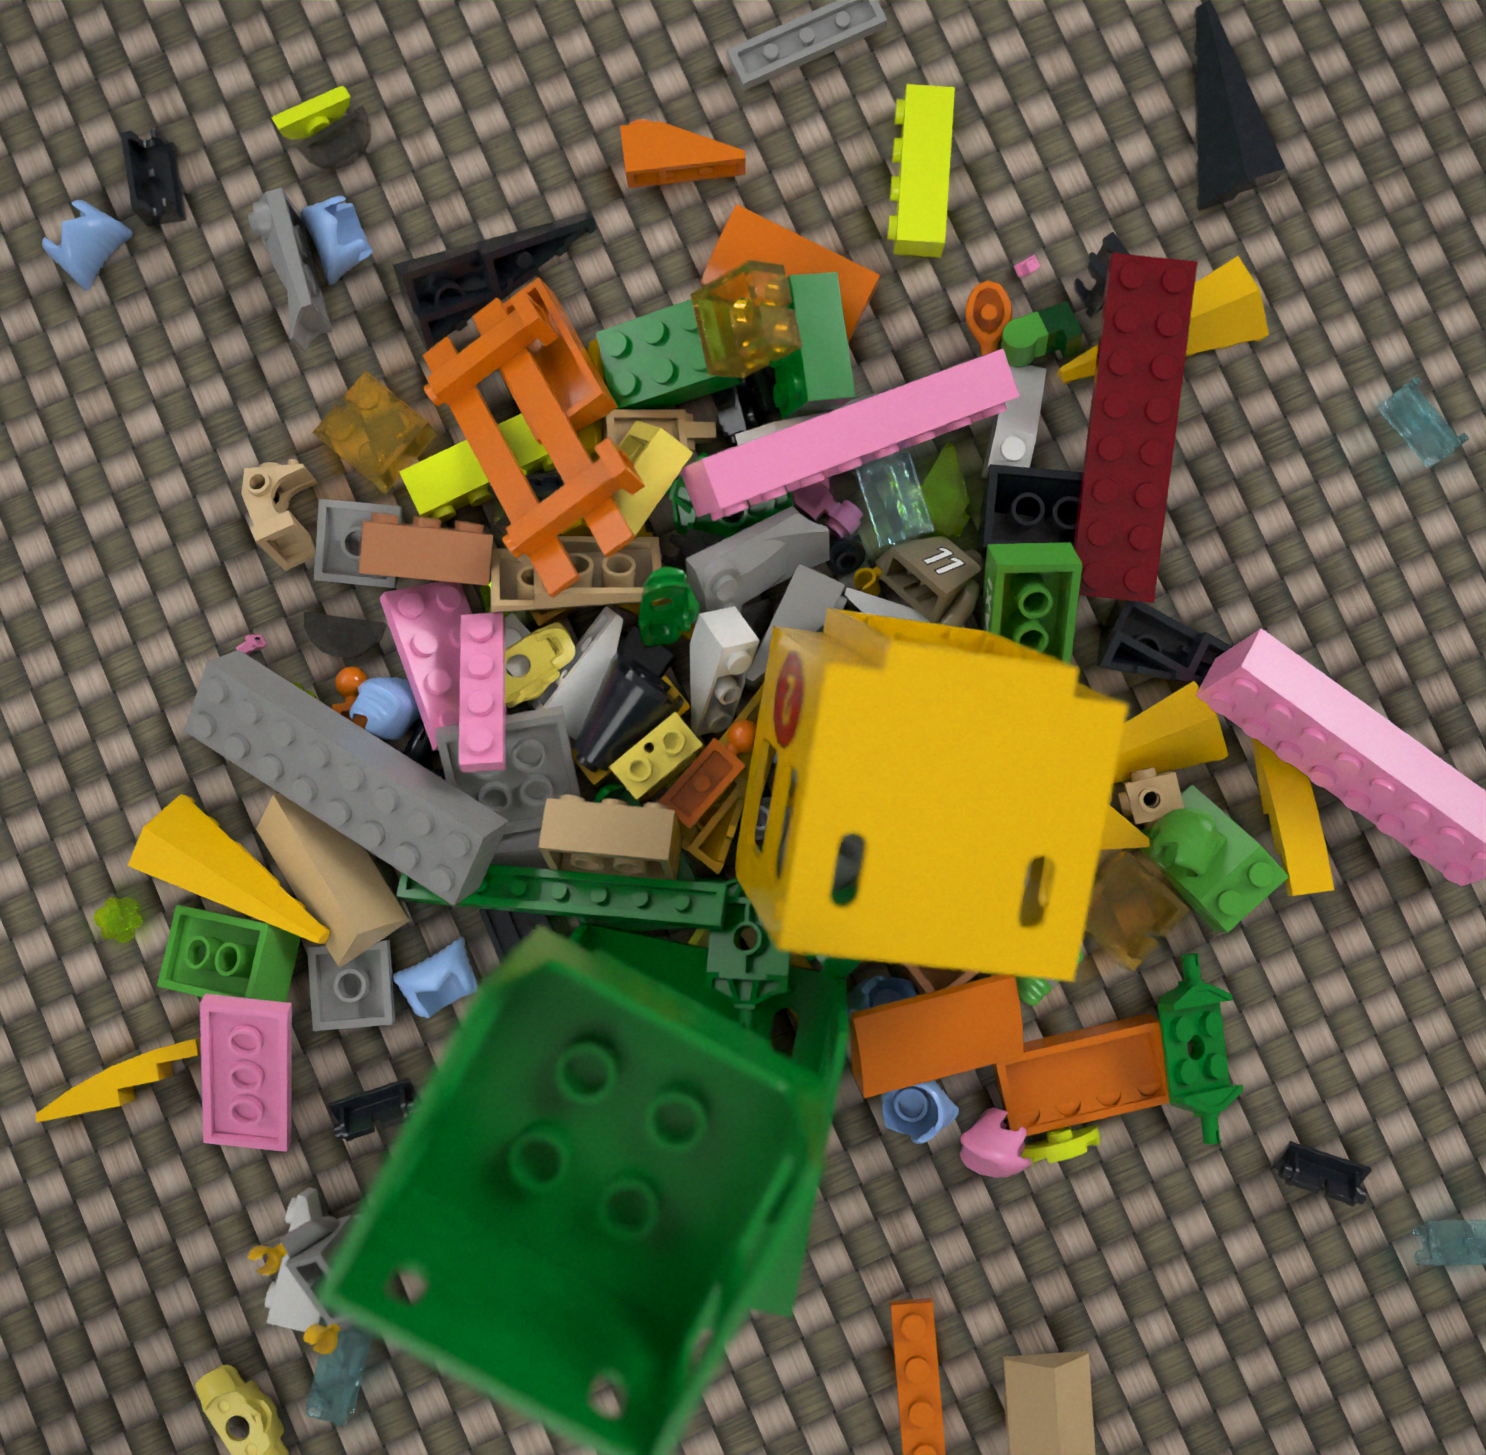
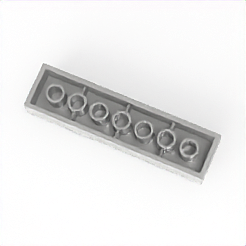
M240 650L207 661L184 729L185 732L453 906L480 888L509 822L507 819Z

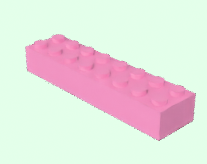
M1004 349L706 457L684 467L680 473L696 516L700 517L710 513L714 521L749 508L747 499L750 506L766 502L787 494V492L814 484L825 478L1007 410L1005 402L1020 396Z
M1262 628L1215 658L1196 694L1214 712L1224 715L1242 728L1246 735L1257 739L1274 751L1282 761L1292 764L1307 775L1314 784L1325 788L1342 800L1347 808L1360 813L1375 824L1382 833L1392 836L1407 847L1414 856L1425 860L1443 873L1447 880L1462 887L1486 878V791Z

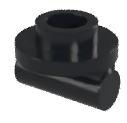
M860 535L843 537L829 543L830 560L826 561V564L832 572L837 574H847L858 569L864 562L866 554Z

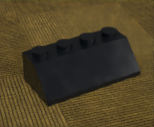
M990 464L980 510L977 552L987 554V544L1071 542L1072 546H1074L1083 472Z

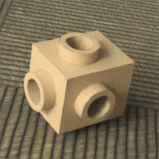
M1155 767L1131 772V780L1122 782L1125 792L1117 793L1123 817L1131 816L1132 822L1135 825L1143 823L1144 830L1151 829L1164 814L1169 813L1173 809L1184 808L1178 780L1174 771L1156 774ZM1153 791L1155 793V801L1150 805H1145L1143 801L1144 795Z

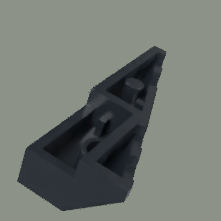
M1211 0L1205 1L1196 7L1194 11V18H1196L1194 55H1197L1195 135L1198 138V161L1196 163V175H1198L1196 206L1198 211L1234 200L1238 193L1276 182L1286 169Z
M587 212L393 264L403 301L427 351L453 331H461L468 325L467 321L494 299L497 297L500 300L504 299L539 273L538 268L555 255L560 257L568 251L567 247L586 232L593 233L596 230L594 217Z
M1117 599L1100 633L1097 666L1104 669L1188 683L1195 681L1196 684L1201 685L1215 658L1233 646L1207 632L1198 633L1144 602Z

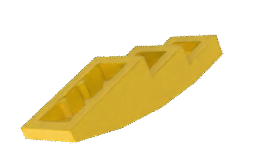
M1251 738L1263 814H1269L1275 855L1281 854L1283 870L1289 876L1285 880L1287 896L1334 890L1326 843L1309 777L1292 764L1282 761L1274 751L1260 741Z
M201 1037L154 1049L105 1069L74 1086L35 1114L36 1123L117 1107L135 1101L133 1086L173 1076L171 1061L201 1055Z

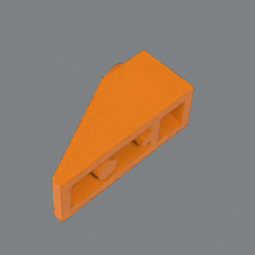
M638 119L630 122L629 125L620 126L628 188L746 175L745 150L661 121L651 122L647 119Z

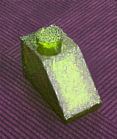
M948 442L945 444L903 520L931 537L943 536L949 539L951 534L959 537L970 518V515L964 513L970 499L953 445Z

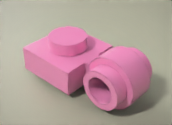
M829 478L794 490L796 508L815 523L825 513L828 520L824 523V526H827L829 532L838 539L845 536L850 537L861 525L860 518L863 516L861 510L852 502L846 499L841 504L834 501L841 493V488Z

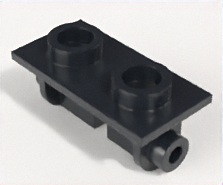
M738 361L742 383L713 393L715 405L720 406L728 402L730 403V408L717 413L723 438L729 441L731 447L738 446L735 434L763 426L761 412L758 406L753 403L750 391L753 387L747 367Z
M409 1077L328 1103V1107L339 1122L334 1124V1133L337 1140L345 1139L347 1142H350L355 1138L374 1133V1121L380 1120V1125L383 1129L408 1122L421 1099Z
M1292 1141L1287 1144L1272 1165V1168L1279 1170L1278 1176L1285 1180L1286 1185L1318 1193L1321 1189L1320 1184L1325 1186L1326 1197L1344 1202L1349 1206H1354L1356 1203L1362 1205L1366 1200L1367 1190L1361 1187V1183L1372 1171L1371 1167Z

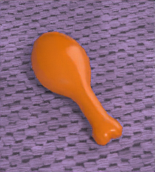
M989 280L977 284L973 288L965 308L966 323L980 345L981 356L998 351L1003 329L1012 319V305L1007 291L999 283Z

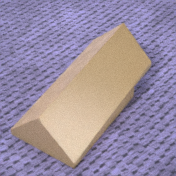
M558 536L581 579L554 598L549 596L530 558L526 554L516 558L507 548H492L491 613L641 603L643 584L652 572L661 568L659 537H636V539L607 558L594 536Z
M281 793L272 796L256 830L297 899L306 906L305 910L321 925L327 926L331 930L325 946L337 966H344L410 921L408 914L370 851Z
M1088 1351L1003 1357L1008 1455H1096Z

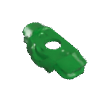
M673 567L657 569L649 575L643 584L638 625L641 641L646 646L676 642L680 638L682 630L690 631V624L696 621L699 615V602L695 600V595L690 585L686 582L687 576L682 570ZM663 598L673 600L669 604L661 606L651 604L653 601Z

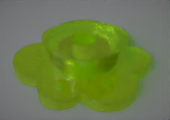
M110 897L105 901V907L99 908L94 914L95 924L102 928L101 936L106 940L115 938L121 943L129 942L134 938L135 928H139L142 925L143 918L140 914H137L139 909L138 902L131 897H125L121 900L117 897ZM119 916L122 917V921H121V922H119V920H118Z

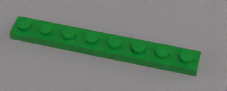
M490 864L480 888L455 906L723 931L729 888L726 884ZM401 872L396 895L401 901L453 906Z

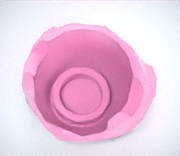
M994 1107L986 1109L974 1126L959 1137L963 1145L960 1151V1158L967 1168L980 1175L999 1178L1017 1174L1032 1163L1030 1158L1024 1159L1020 1156L1025 1148L1026 1129L1021 1127L1017 1132L1007 1130V1124L1003 1120L1008 1112Z

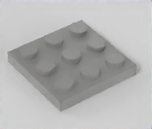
M563 705L505 716V770L462 773L459 767V724L436 728L435 737L446 781L507 819L509 822L504 834L542 828L546 798L559 799L562 795L581 797Z

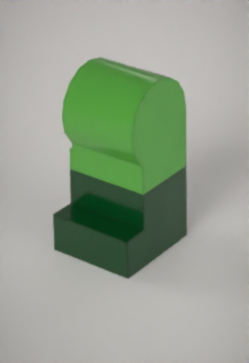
M1065 301L1008 322L1003 329L1001 349H1004L1008 364L1013 367L1026 366L1032 362L1034 357H1040L1060 350L1063 358L1079 354L1083 332L1068 302Z

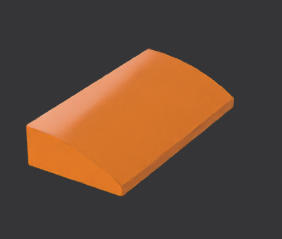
M736 204L714 248L700 285L761 315L764 299L789 275L837 272L847 341L849 343L878 287L880 275Z
M538 277L524 287L523 290L543 309L559 337L548 346H544L536 339L527 347L574 430L578 431L604 417L618 406L555 293ZM510 299L503 303L508 314L515 310ZM499 367L498 369L505 383L507 384L516 404L518 405L528 427L530 428L535 440L539 444H542L539 436L537 435L534 427L532 426L529 418L527 417L524 409L522 408L504 373Z
M999 974L850 1013L853 1077L864 1099L1023 1056L1021 1007L1016 979L1014 975Z
M1150 1013L1023 1042V1056L992 1064L1003 1110L1008 1112L1006 1115L1008 1128L1011 1131L1017 1132L1021 1127H1024L1027 1132L1026 1136L1169 1103L1159 1021Z

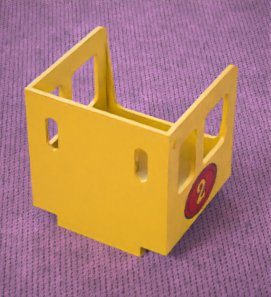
M827 608L823 633L773 626L736 850V878L778 950L1074 981L1128 705L1077 683L1079 668L990 631ZM777 750V768L763 852L761 853L755 843L756 824L760 801ZM794 769L797 774V784L780 880L777 876V859L791 775ZM858 833L865 840V848L857 894L850 904L838 906L832 903L830 892L839 842L847 834ZM1033 860L1028 887L1025 888L1024 884L1026 879L1027 868L1029 863Z

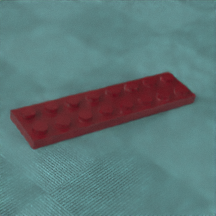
M1120 253L1109 255L1073 546L1082 562L1079 595L1154 603L1198 261Z

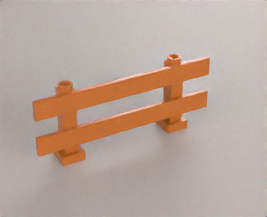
M521 289L510 298L515 308L512 313L508 314L502 301L497 297L472 316L482 336L460 353H458L452 340L447 336L422 355L432 373L427 377L429 383L423 388L436 406L440 407L443 403L449 405L509 518L511 525L506 528L508 533L502 537L505 546L516 558L523 554L530 558L549 596L554 598L581 579L558 535L583 517L603 554L607 558L611 557L636 539L612 495L623 488L633 496L644 488L645 484L629 456L609 437L594 447L600 459L594 463L591 460L527 347L536 339L544 346H548L559 336L543 309ZM499 367L565 485L542 502H539L476 386Z

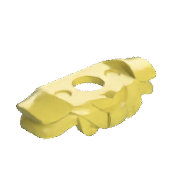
M555 622L535 630L505 649V705L508 708L539 698L545 693L547 687L560 677L559 670L573 660L576 653L575 645L570 633L560 622ZM516 654L526 656L530 662L528 671L520 677L511 676L506 671L508 659Z
M222 1365L197 1381L195 1388L203 1411L231 1455H289L288 1449L280 1439L284 1433V1427L278 1418L277 1408L272 1399L261 1391L256 1382L250 1380L245 1383L236 1368L231 1365ZM241 1416L247 1420L250 1426V1432L247 1437L236 1438L231 1434L228 1427L231 1417Z

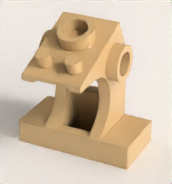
M296 459L288 460V465L266 462L260 464L259 467L244 468L241 491L254 525L250 529L255 542L284 571L315 558L316 540L293 514L287 510L292 496L318 484L304 464H299V461ZM280 497L278 503L274 504V498Z

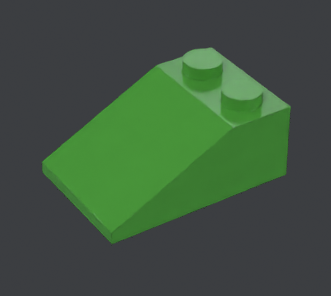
M1191 784L1181 793L1184 808H1195L1209 813L1216 821L1217 831L1227 838L1226 844L1217 852L1205 873L1201 877H1185L1188 870L1187 867L1175 864V861L1170 867L1164 865L1163 856L1168 845L1162 846L1159 852L1155 853L1153 850L1155 839L1149 838L1150 847L1139 849L1213 931L1228 933L1289 876L1255 839ZM1143 827L1140 831L1148 837L1150 829L1144 830Z
M176 905L157 986L199 997H204L205 994L286 1002L301 937L263 921Z

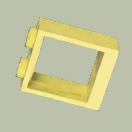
M635 421L618 446L629 456L645 487L633 496L623 488L612 495L635 536L693 454L692 451L661 427L640 421Z
M674 712L609 767L634 798L644 805L685 771L704 750V746L679 715ZM651 743L649 746H647V747L644 749L645 744Z

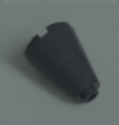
M617 652L611 659L574 744L575 750L579 753L576 756L577 761L592 772H597L599 768L608 771L610 765L674 712L677 713L685 703L679 694L673 700L667 694L671 686L640 662L632 659L629 665L623 663L622 660L625 654Z

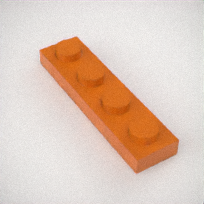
M931 1298L889 1301L902 1455H946L933 1301Z

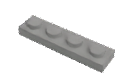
M837 0L728 48L727 58L742 90L745 91L885 29L887 18L878 0Z

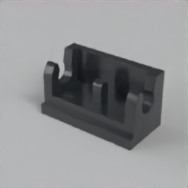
M154 129L150 130V140L139 139L138 135L133 131L121 132L132 210L148 227L187 220L176 146L173 141L168 142L161 132Z
M1114 232L1103 238V245L1097 255L1094 252H1090L1088 256L1089 265L1087 269L1091 278L1096 281L1093 289H1086L1083 282L1078 278L1075 279L1073 284L1075 293L1087 307L1085 313L1089 318L1103 310L1109 255L1112 253L1130 254Z

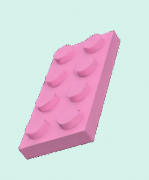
M446 581L387 591L379 598L433 751L439 750L435 737L436 728L459 724L461 615L472 614L462 584ZM505 706V716H506V715H509V714H508V711H507L506 706Z
M205 994L200 1002L203 1143L287 1152L291 1144L292 1003Z

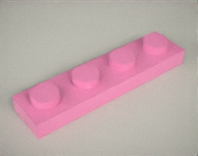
M503 612L461 615L459 767L462 773L505 770V618Z

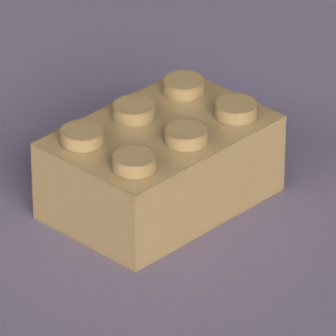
M562 795L559 799L546 798L538 848L552 870L677 880L683 836L675 810H669L670 808L664 804L646 803L644 807L627 806V803L617 799H604L602 803L585 802L583 798L578 796Z

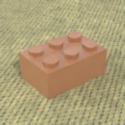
M371 512V520L362 519L358 570L362 574L489 586L493 535L483 531L484 525L480 523L455 521V528L441 527V520L435 518L414 516L413 524L398 523V516L396 514Z

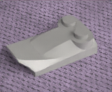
M283 188L266 191L259 201L253 203L254 212L248 213V219L255 237H261L273 266L287 289L290 340L300 352H306L310 343L323 333L332 331L306 227L302 222L299 212Z
M791 506L686 558L688 584L695 595V600L699 602V614L734 606L741 613L744 603L765 590L793 577L798 564L812 568L830 560L829 530L827 526L810 521Z

